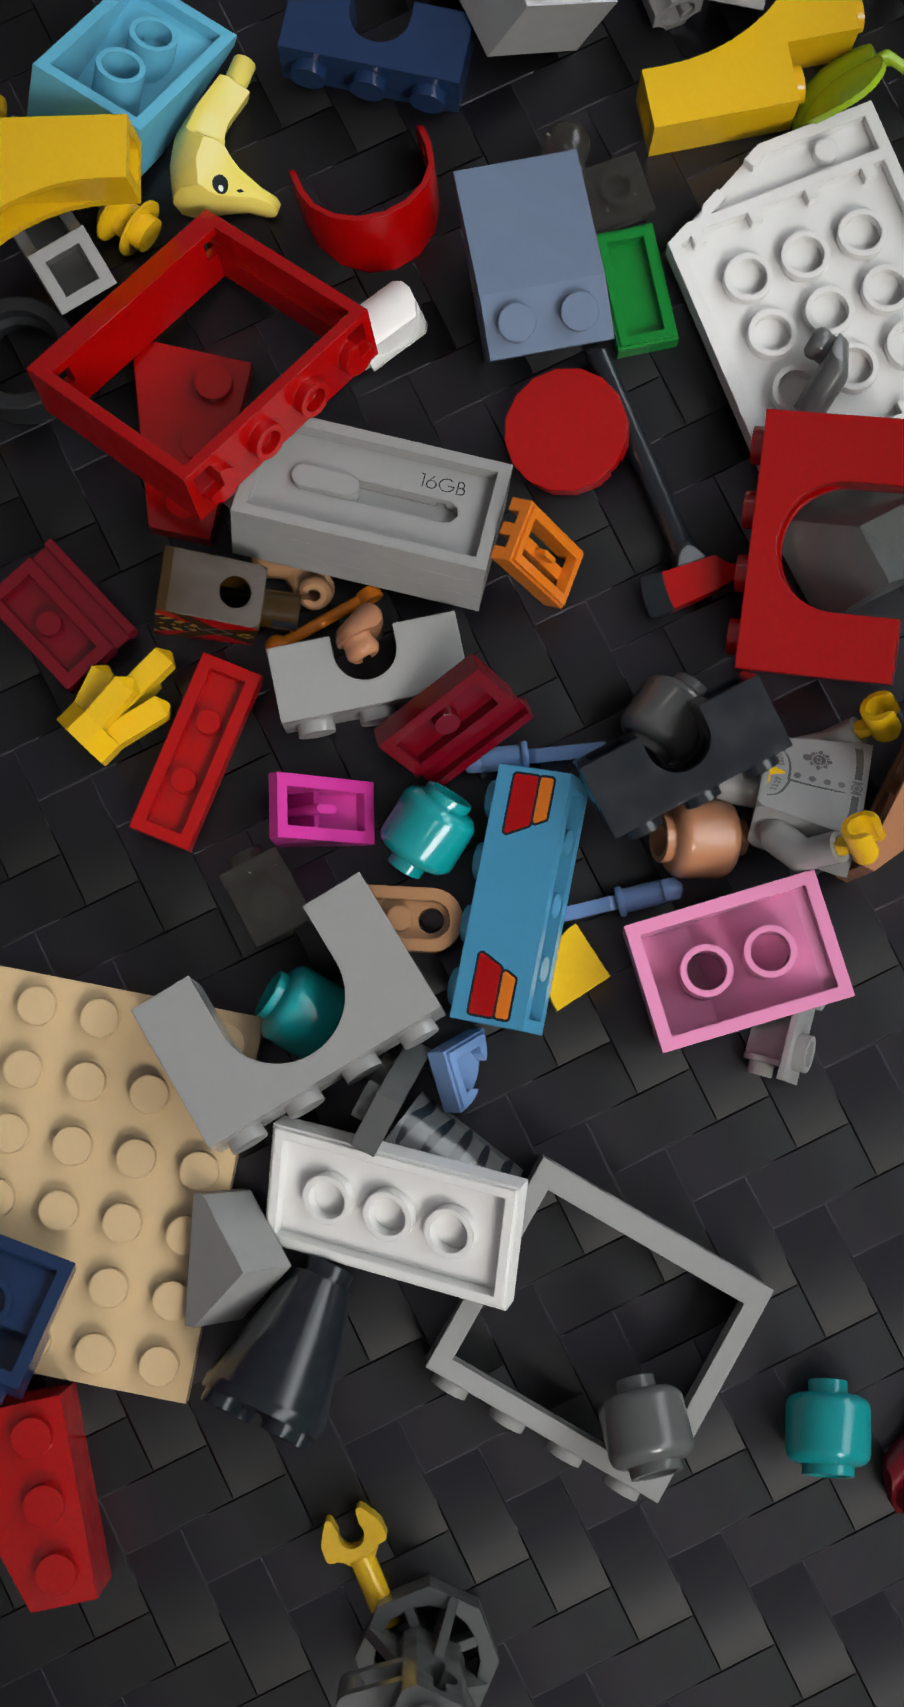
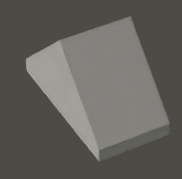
M239 1188L194 1193L185 1325L194 1328L241 1320L286 1273L291 1264L251 1190Z

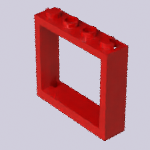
M205 209L32 362L26 370L45 409L201 521L219 503L229 499L237 486L265 460L275 456L283 443L307 420L318 415L324 409L327 402L354 376L361 374L378 354L368 309ZM205 244H207V247H208V250H207V251H205V248H204V245H205ZM226 276L317 334L321 339L191 460L183 465L89 398ZM65 370L67 376L64 379L58 377Z

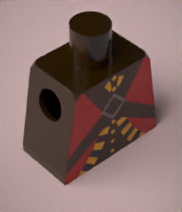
M165 545L155 609L154 633L241 645H254L260 626L296 632L301 594L265 589L268 568L263 565ZM233 597L240 600L244 606L241 608H231L222 599Z

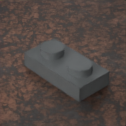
M420 1043L408 1050H405L403 1047L397 1058L385 1053L381 1060L382 1066L375 1071L372 1079L368 1081L351 1113V1116L362 1122L350 1145L372 1157L375 1156L428 1058L427 1052L432 1049Z

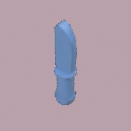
M520 741V744L494 747L465 770L467 773L498 772L499 763L530 768L529 763L578 759L605 745L606 742L599 741L528 749L527 742Z
M676 877L625 888L616 886L614 887L615 895L567 906L564 923L619 910L621 917H626L627 913L681 899L684 890L683 885Z

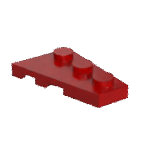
M153 341L133 358L140 434L183 465L191 460L246 408L254 375V368L251 362ZM145 481L148 524L153 534L213 547L223 502L219 503L200 521Z

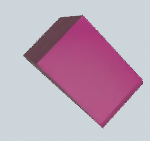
M286 772L269 773V838L278 848L375 845L374 782Z

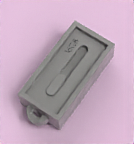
M310 418L283 443L275 456L265 460L237 486L233 495L223 502L230 508L232 553L479 611L492 562L490 555L494 545H496L506 507L513 465L317 418Z

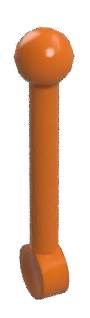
M369 585L360 590L350 600L297 628L296 632H290L284 636L277 634L270 636L265 643L266 653V649L298 643L352 613L357 606L363 603L374 604L383 597L381 589Z

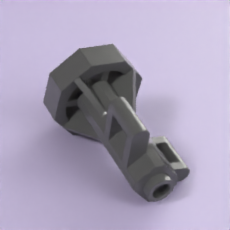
M428 1575L392 1589L390 1594L378 1600L356 1645L355 1660L358 1669L344 1673L339 1680L336 1707H480L498 1667L499 1656L479 1597ZM433 1606L441 1608L432 1628L423 1627L417 1607ZM403 1612L405 1613L410 1626L409 1629L404 1630L403 1634L386 1629L392 1619ZM456 1615L467 1623L470 1630L450 1637ZM478 1646L477 1662L475 1668L465 1664L462 1652ZM376 1650L386 1660L385 1662L377 1663Z

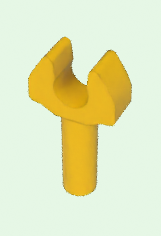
M359 1501L356 1505V1516L359 1525L363 1529V1537L357 1542H347L340 1535L339 1526L334 1517L329 1514L325 1518L321 1549L328 1564L344 1563L353 1568L372 1614L378 1600L386 1597L391 1592L376 1557L379 1544L387 1539V1527L382 1516L363 1501ZM401 1615L392 1619L386 1629L397 1625L402 1620Z

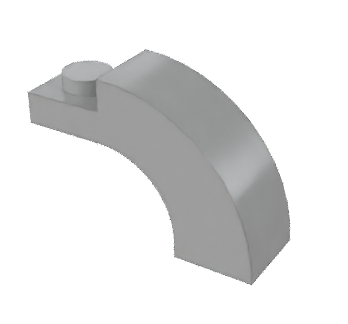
M71 211L46 219L13 237L43 288L62 315L117 283L86 229L77 221Z

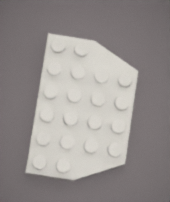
M870 100L842 111L817 124L811 123L759 143L744 159L743 165L720 190L717 189L703 204L702 210L694 219L687 222L667 244L666 257L749 451L751 450L754 427L765 426L767 409L799 411L793 406L820 365L805 356L804 347L816 328L826 327L835 336L841 333L849 342L848 378L827 413L904 419V173L875 107Z

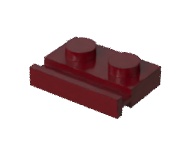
M50 538L44 543L45 548L32 559L29 557L0 583V618L57 680L73 694L82 686L91 666L105 665L118 653L117 650L130 638L133 640L139 632Z
M471 653L373 729L378 747L418 778L423 776L428 781L431 780L444 786L534 717L528 701L523 697H517L512 692L511 686Z

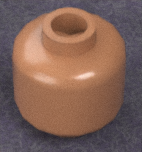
M716 798L689 810L685 808L684 804L660 815L663 824L649 833L650 850L654 860L662 863V866L670 876L681 879L723 878L734 870L739 856L745 855L749 846V841L747 840L749 828L745 819L739 818L737 810L732 803L717 800Z

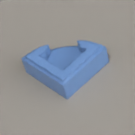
M484 1028L466 1029L427 1052L444 1113L463 1112L473 1102L479 1089L473 1088L477 1080L480 1061L487 1060V1042Z

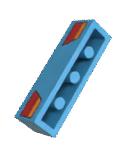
M499 763L497 778L490 782L485 795L484 809L488 817L484 842H480L477 845L472 861V874L474 879H476L472 905L466 906L460 921V938L464 942L460 966L453 970L448 982L447 998L449 1004L452 1005L450 1011L451 1018L540 1036L543 1034L588 794L581 780L572 773Z

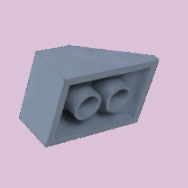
M577 149L453 171L484 363L615 339L605 271Z

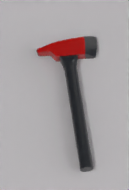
M607 348L590 354L586 358V362L591 373L602 377L619 394L630 422L629 447L626 452L670 550L669 555L672 569L646 574L639 580L645 610L648 617L655 620L693 605L734 583L736 563H727L717 555L707 557L695 540L692 539L610 352Z

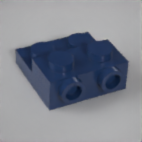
M1 1234L0 1405L3 1404L7 1394L22 1400L50 1338L49 1329L76 1271V1264L74 1262Z

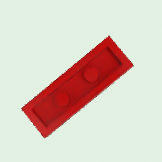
M203 652L131 820L130 828L190 853L192 852L264 679L262 675Z

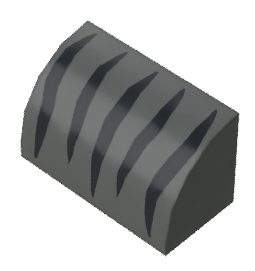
M423 1091L384 1140L388 1143L521 1177L523 1172L522 1168L453 1114L444 1113L443 1107Z

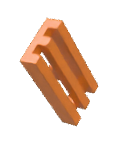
M513 497L508 509L517 517L515 523L503 521L499 532L508 542L506 547L494 545L490 557L543 605L562 609L563 605L565 606L582 561L583 551L533 501ZM531 531L561 560H565L562 568L555 562L556 558L548 550L541 549L529 537Z

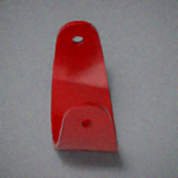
M422 124L415 126V133L426 167L423 180L405 200L385 211L361 216L333 213L312 201L303 189L295 169L288 171L291 186L304 223L318 246L342 266L367 273L397 270L418 257L435 234L440 211V198L432 143Z

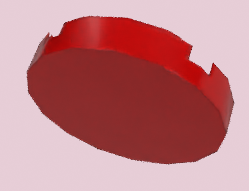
M581 368L554 369L533 378L515 396L506 416L505 444L512 464L530 484L552 495H579L600 487L612 476L611 472L617 468L620 460H623L629 447L630 422L619 394L602 377Z

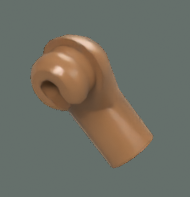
M252 558V563L268 568L266 579H282L293 593L301 594V605L307 609L320 610L326 607L334 597L335 586L331 576Z

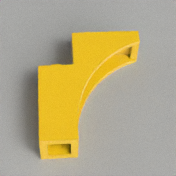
M776 0L768 11L753 25L727 43L688 60L642 69L636 104L648 157L790 130L798 106L804 103L806 97L805 77L802 68L828 64L835 58L852 50L857 35L862 33L864 29L865 13L863 1Z
M127 114L0 117V246L25 229L66 212L95 206L141 204L142 142Z

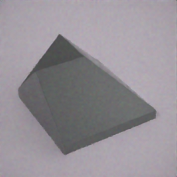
M838 490L819 496L798 512L790 523L784 538L782 562L806 604L827 612L847 614L904 585V494Z

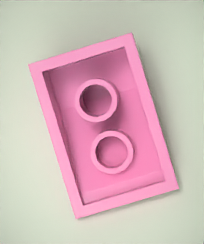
M815 870L805 871L623 927L622 933L660 1054L855 996Z

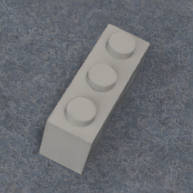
M455 611L392 623L396 645L395 659L391 667L384 674L369 680L352 678L338 667L329 636L266 649L281 724L286 733L298 732L299 739H314L335 733V724L360 719L362 727L380 725L465 658Z

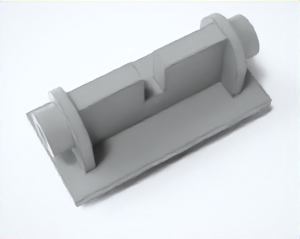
M825 1005L751 1027L743 1058L749 1060L746 1072L772 1078L774 1066L779 1067L776 1079L797 1085L800 1072L806 1074L809 1071L815 1054L816 1038L813 1035H809L815 1010L822 1011Z

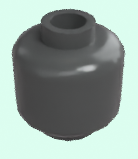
M677 672L674 677L661 674L650 676L643 682L623 712L620 720L621 729L624 734L630 732L640 738L654 764L660 766L678 764L692 753L698 739L697 723L686 701L707 691V688L696 678L683 672Z
M653 1373L633 1375L616 1381L614 1384L617 1394L607 1398L598 1408L605 1446L612 1467L618 1471L629 1472L631 1482L652 1480L682 1471L684 1469L682 1459L692 1453L694 1438L680 1389L668 1384H656Z

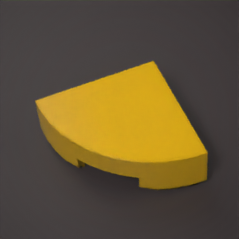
M576 923L561 935L549 997L555 1012L611 977Z

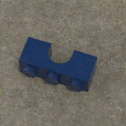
M288 0L277 44L283 77L291 78L296 84L310 89L329 86L348 90L355 96L368 101H380L383 98L410 103L415 109L425 113L436 114L443 110L459 113L474 49L475 31L466 12L414 1L410 22L405 31L390 41L375 42L362 37L355 30L357 24L355 0Z

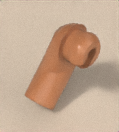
M363 603L357 606L336 631L337 648L344 649L346 658L353 664L363 663V658L368 655L372 658L378 653V641L384 634L383 616L378 606L372 603Z

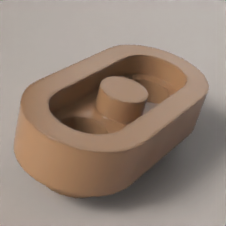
M367 884L408 952L438 953L451 947L459 938L462 910L457 900L448 892L437 888ZM427 910H436L443 916L444 924L436 933L424 932L419 926V918Z

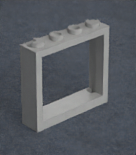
M540 1154L526 1178L528 1179L522 1235L549 1190L738 1300L684 1399L694 1438L774 1290L761 1280L545 1155ZM459 1298L426 1356V1368L435 1372L431 1381L441 1390L460 1400H465L468 1393L488 1403L491 1405L488 1415L513 1432L522 1434L527 1426L548 1439L545 1448L565 1463L579 1468L582 1461L585 1460L606 1473L602 1481L623 1497L636 1502L641 1493L658 1503L674 1474L647 1481L631 1482L629 1472L618 1471L612 1467L605 1443L455 1356L483 1307V1304Z

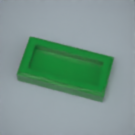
M649 223L596 234L606 277L615 339L612 340L616 358L620 359L677 347L679 337L653 224Z

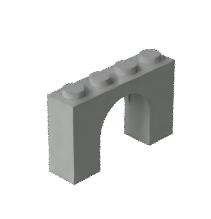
M360 872L303 906L336 961L345 987V1004L341 1020L329 1040L311 1055L294 1062L282 1064L264 1063L247 1057L231 1038L202 986L190 976H186L131 1010L210 1149L223 1152L230 1148L233 1155H236L253 1147L268 1136L264 1126L285 1113L288 1114L291 1120L303 1116L325 1101V1097L321 1092L342 1078L346 1080L348 1085L362 1080L382 1066V1062L378 1057L399 1043L403 1045L405 1050L411 1049L429 1039L439 1030L435 1021L446 1014Z

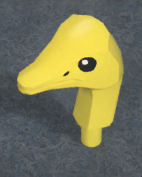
M237 54L233 57L226 75L220 74L191 110L175 136L170 161V180L173 204L182 215L196 218L207 209L217 216L250 213L271 218L276 217L280 210L281 203L278 198L260 187L241 170L225 147L227 130L249 100L250 91L247 90V87L256 69L253 60L245 55Z

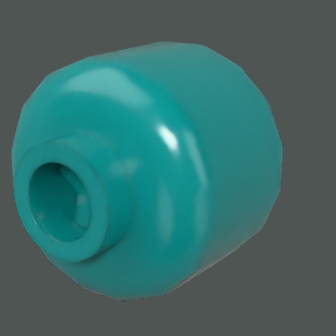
M431 780L427 782L425 787H407L381 828V839L392 851L388 861L399 871L415 879H420L424 872L433 875L449 873L474 835V822L468 815L472 806L454 791Z
M306 966L294 968L288 974L282 970L278 971L264 990L255 1010V1015L262 1019V1036L267 1041L299 1059L311 1055L320 1049L336 1030L343 1014L345 988Z
M811 1378L808 1379V1391L794 1393L786 1400V1455L794 1463L802 1465V1475L820 1478L851 1479L855 1478V1468L862 1467L870 1461V1404L865 1398L848 1393V1381Z

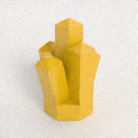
M155 647L127 676H115L108 665L91 666L75 701L56 720L106 767L122 749L170 720V703L155 695L162 689L161 683L176 669L173 653L170 650Z

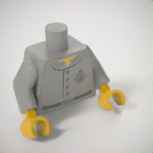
M885 690L870 694L860 705L859 711L863 719L858 720L855 717H849L822 731L790 738L793 746L777 754L780 762L772 769L749 779H744L742 773L719 784L722 792L716 797L717 800L753 808L747 837L752 846L767 851L793 872L801 873L819 869L847 878L852 859L857 864L866 866L872 864L878 858L880 850L876 841L881 842L887 834L879 816L873 811H864L873 745L867 744V737L872 735L875 740L885 743L891 742L899 736L902 725L897 714L900 707L894 695Z

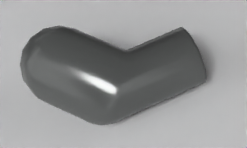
M826 327L816 328L804 347V354L807 358L814 360L820 365L793 407L804 412L827 413L848 378L849 342L841 333L835 336Z

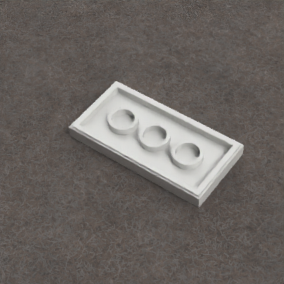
M285 1115L273 1123L266 1219L281 1247L504 1311L508 1309L514 1301L528 1179L382 1141L375 1156L372 1157L350 1145L355 1135L354 1133L297 1118L291 1120L289 1116Z

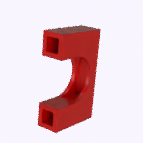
M767 409L765 426H755L752 434L750 463L751 465H760L757 491L747 490L744 499L742 527L743 529H752L749 555L739 554L737 558L734 591L744 593L741 618L731 617L729 622L726 654L736 656L734 668L740 670L893 686L902 624L900 619L833 613L819 610L806 604L798 598L786 579L782 565V547L786 532L794 517L804 506L821 495L838 490L904 494V419Z

